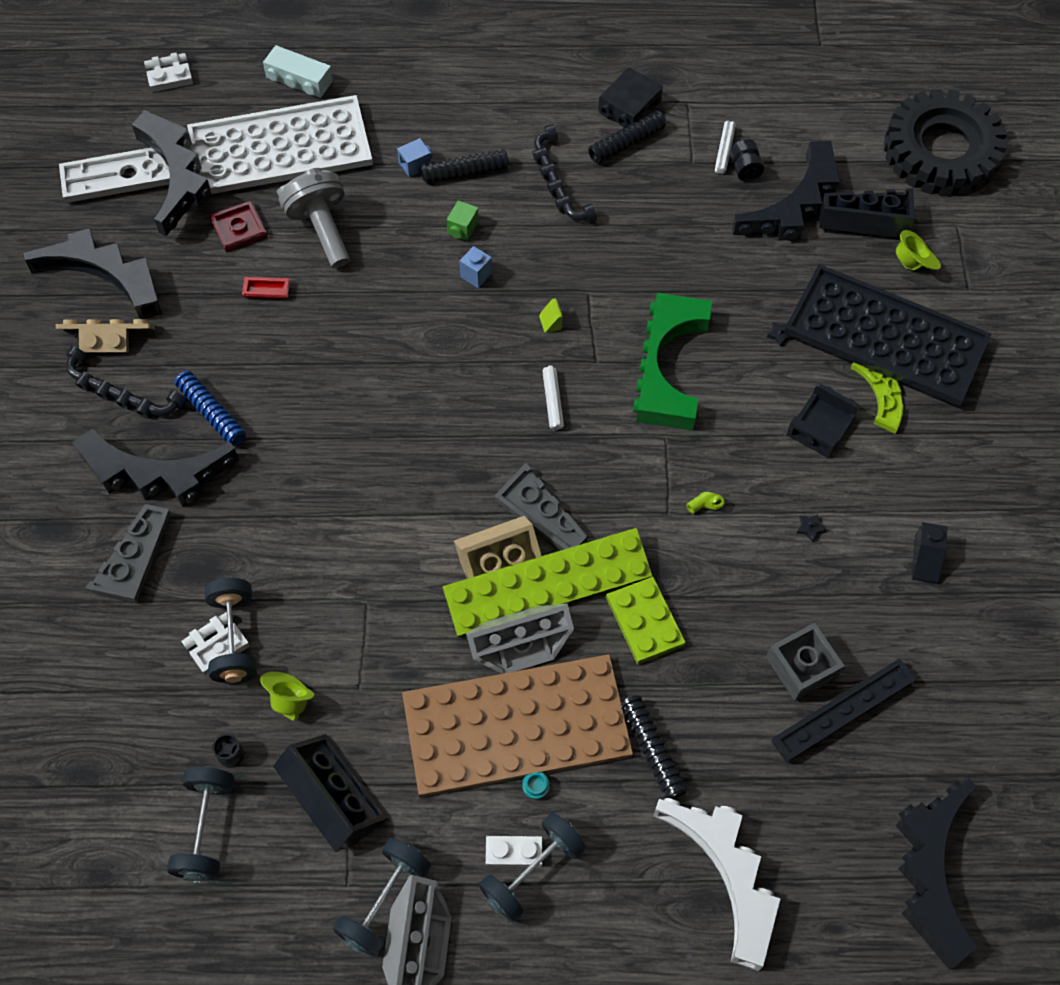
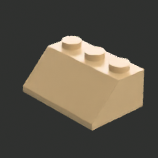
M525 516L454 540L459 560L467 579L541 557L533 525Z

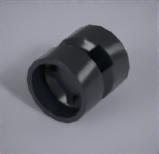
M744 139L738 141L730 148V157L738 179L744 182L752 181L764 173L765 166L754 140Z

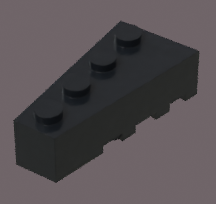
M906 188L905 192H896L895 189H888L885 193L874 194L873 190L864 191V193L855 195L853 192L825 193L819 212V228L900 238L902 231H911L915 220L913 188Z

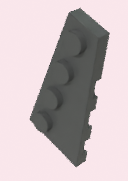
M527 463L494 495V500L517 518L525 516L532 523L534 531L559 550L578 546L587 541L586 534L571 516L560 507L557 499L551 496L544 487L543 482L532 473Z
M145 504L127 529L128 533L121 542L119 541L114 547V553L109 560L104 562L99 568V574L94 581H90L86 586L87 592L137 603L169 521L170 510Z

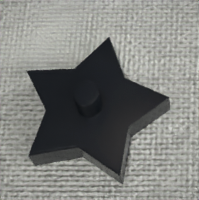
M772 323V331L767 334V338L776 340L779 346L786 340H794V337L784 333L787 324Z
M818 514L811 518L800 515L801 526L797 531L798 534L807 535L813 542L816 534L826 531V528L819 523Z

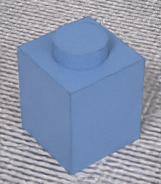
M420 138L397 148L398 162L408 177L420 173L422 163L428 165V162H431V157H433L430 147L428 145L425 146Z
M474 246L459 261L460 277L477 288L492 274V257Z

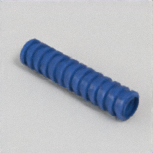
M190 370L183 371L176 377L175 386L179 388L180 392L187 397L192 405L214 427L218 434L223 437L224 441L236 446L245 439L246 431L242 429L241 425L237 424V421L233 419L228 411L211 395L210 391L202 385L201 381Z

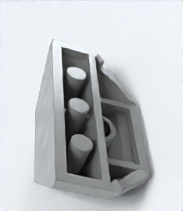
M568 604L534 607L487 621L466 633L473 660L504 674L554 660L568 636L573 632L574 627Z
M410 875L391 907L382 965L388 985H436L444 977L452 917L439 891L438 882L435 880Z

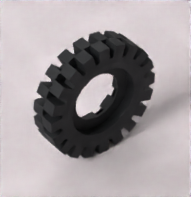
M931 89L929 97L925 91L915 93L913 99L910 97L906 98L901 102L900 107L897 106L893 112L884 137L883 145L884 152H887L885 158L888 165L895 164L893 172L899 178L908 174L905 183L913 188L920 181L923 182L921 192L930 195L935 186L938 187L939 196L950 197L953 189L957 197L968 195L970 189L973 192L982 189L984 184H988L994 178L995 173H997L1008 144V140H1005L1007 136L1005 126H1000L1002 120L997 113L989 115L990 106L982 102L977 107H974L977 98L969 94L965 96L963 101H960V91L949 90L946 98L943 96L942 89ZM936 124H943L942 128L955 132L956 129L962 131V136L969 143V148L964 155L958 158H940L931 154L924 147L922 134L926 129L934 128Z

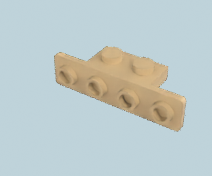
M95 319L86 320L87 324H78V320H63V324H56V329L79 330V349L85 353L129 352L128 330H155V325L148 324L146 319H134L133 324H125L124 320L111 319L110 324H101V320Z

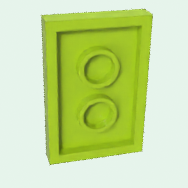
M654 577L606 594L607 602L637 665L685 647L686 642Z

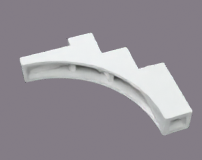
M669 798L659 799L654 817L670 823L691 837L713 861L726 885L731 900L735 930L731 962L759 971L765 961L780 898L774 897V893L767 889H753L761 856L755 855V851L743 846L739 848L734 847L742 815L737 814V811L731 807L721 806L719 808L715 806L712 816H709L706 811L700 808L692 807L688 809L680 806V803L676 800Z

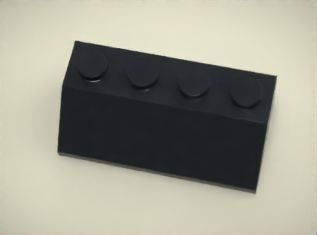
M326 734L289 745L273 765L281 779L335 853L355 845L389 818Z

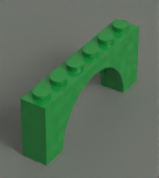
M657 293L656 302L651 301L649 315H653V321L648 320L646 334H650V339H645L643 353H647V358H642L640 372L644 373L643 379L638 378L636 392L641 394L640 399L635 398L633 412L637 413L636 422L693 431L698 398L679 392L664 379L658 367L657 356L669 341L678 336L694 332L707 333L712 301Z

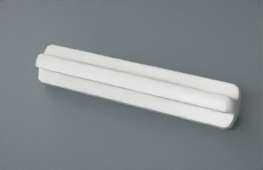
M728 120L724 123L715 166L717 174H725L730 156L729 151L736 127L734 121L730 122Z
M548 366L543 368V379L549 426L554 431H557L564 426L556 368Z

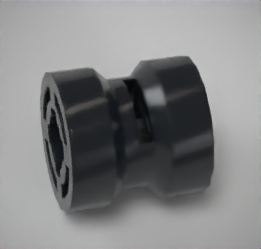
M232 734L219 735L212 744V751L215 757L224 767H235L244 757V750L239 740Z

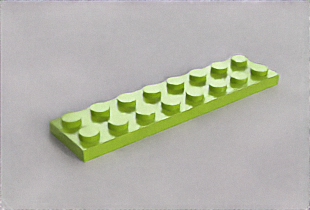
M634 528L455 582L442 588L458 637L487 621L534 607L565 604L649 578L652 574L638 530Z

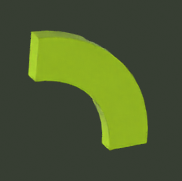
M853 362L850 369L864 377L876 395L878 411L874 424L896 434L903 416L901 389L897 380Z

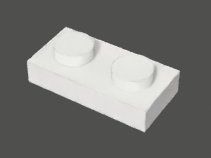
M486 836V867H529L542 854V837Z

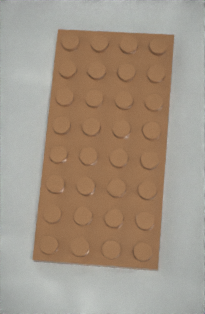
M609 654L402 692L419 798L521 779L533 772L548 774L632 758L633 755L623 711L620 708L621 702Z

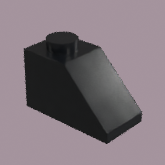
M926 522L921 523L914 537L911 580L933 584L938 583L946 552L948 526Z

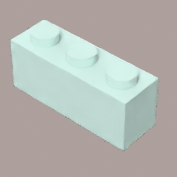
M275 46L263 61L266 77L270 80L283 83L291 88H296L319 98L322 97L333 81L330 65L279 46Z

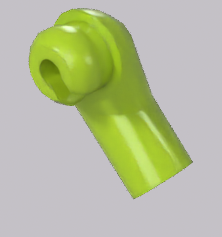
M703 492L688 502L686 507L692 514L701 508L718 510L724 506L725 500L721 495Z

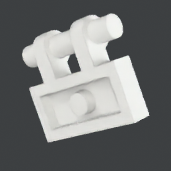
M176 52L171 53V56L162 58L156 56L152 57V60L144 61L146 70L155 69L146 71L151 92L193 84L188 63L180 64L187 62L186 53L177 54ZM173 64L171 67L161 68L162 66Z
M227 612L219 617L214 616L209 620L210 623L199 630L194 629L189 632L190 636L181 641L186 649L195 644L198 646L189 653L204 675L208 674L210 660L229 654L228 627L224 628V625L227 624ZM233 623L235 653H240L250 645L235 623ZM215 631L218 633L206 642L203 640Z

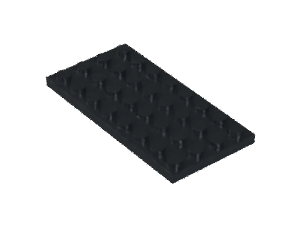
M818 264L784 329V333L958 406L961 405L992 334L821 264Z

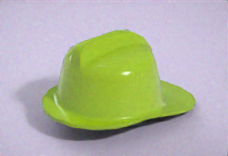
M909 230L901 232V242L896 248V255L905 268L917 270L925 266L933 270L940 269V261L917 234Z
M268 672L264 673L260 678L262 686L270 693L271 708L292 721L298 719L299 714L305 710L308 700L314 698V693L305 687L297 678L287 673Z

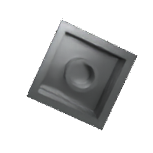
M816 623L771 645L766 655V659L794 701L838 678L845 667Z

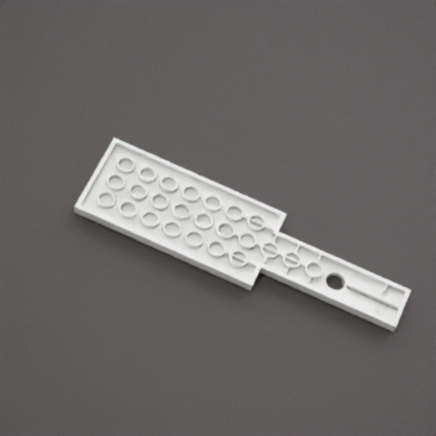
M356 95L187 125L192 141L189 150L198 154L202 167L198 175L208 179L211 194L292 180L303 175L307 170L317 167L322 170L336 172L373 165ZM152 148L59 164L62 194L65 203L170 184L169 168L161 156ZM126 168H133L137 172L132 178L121 177Z

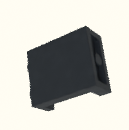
M628 67L599 96L598 112L615 121L620 126L627 127L630 124L632 125L651 104L657 106L661 102L663 86Z
M817 383L813 394L801 412L791 421L786 435L829 459L855 419L860 405L853 399L835 392L831 387Z

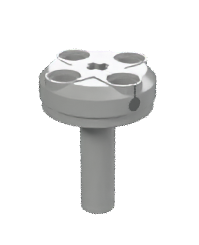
M317 167L307 170L303 175L281 186L277 190L281 208L286 216L292 220L311 218L331 267L339 268L350 262L349 255L329 211L339 204L345 195L340 177L336 173Z

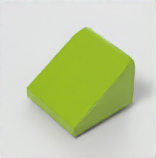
M554 298L541 311L539 316L545 333L559 331L562 328V313L558 301Z

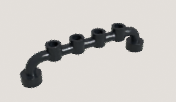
M553 124L544 126V131L535 138V150L532 151L535 163L541 162L543 165L540 167L542 178L550 179V182L547 183L550 194H557L558 196L555 199L558 211L564 210L567 216L573 220L580 221L586 219L587 223L596 221L597 215L592 203L582 206L583 211L580 212L573 209L570 198L564 191L562 181L558 178L555 167L551 163L547 150L542 144L545 140H548L549 143L558 140L555 126Z
M71 346L66 353V356L69 358L66 363V370L76 380L75 385L88 391L91 386L96 389L95 394L104 400H108L111 395L116 398L115 403L124 409H128L131 404L137 407L135 412L144 418H148L150 413L156 416H167L177 408L183 409L188 401L179 392L171 390L166 397L168 404L164 407H159L148 399L134 396L128 390H121L105 380L101 381L94 378L85 371H78L76 369L77 363L82 365L88 357L81 349Z

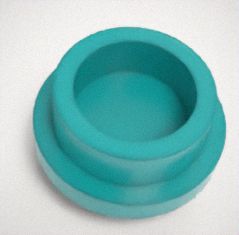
M533 772L526 775L522 783L525 795L531 799L543 798L547 795L550 787L547 776L541 772Z

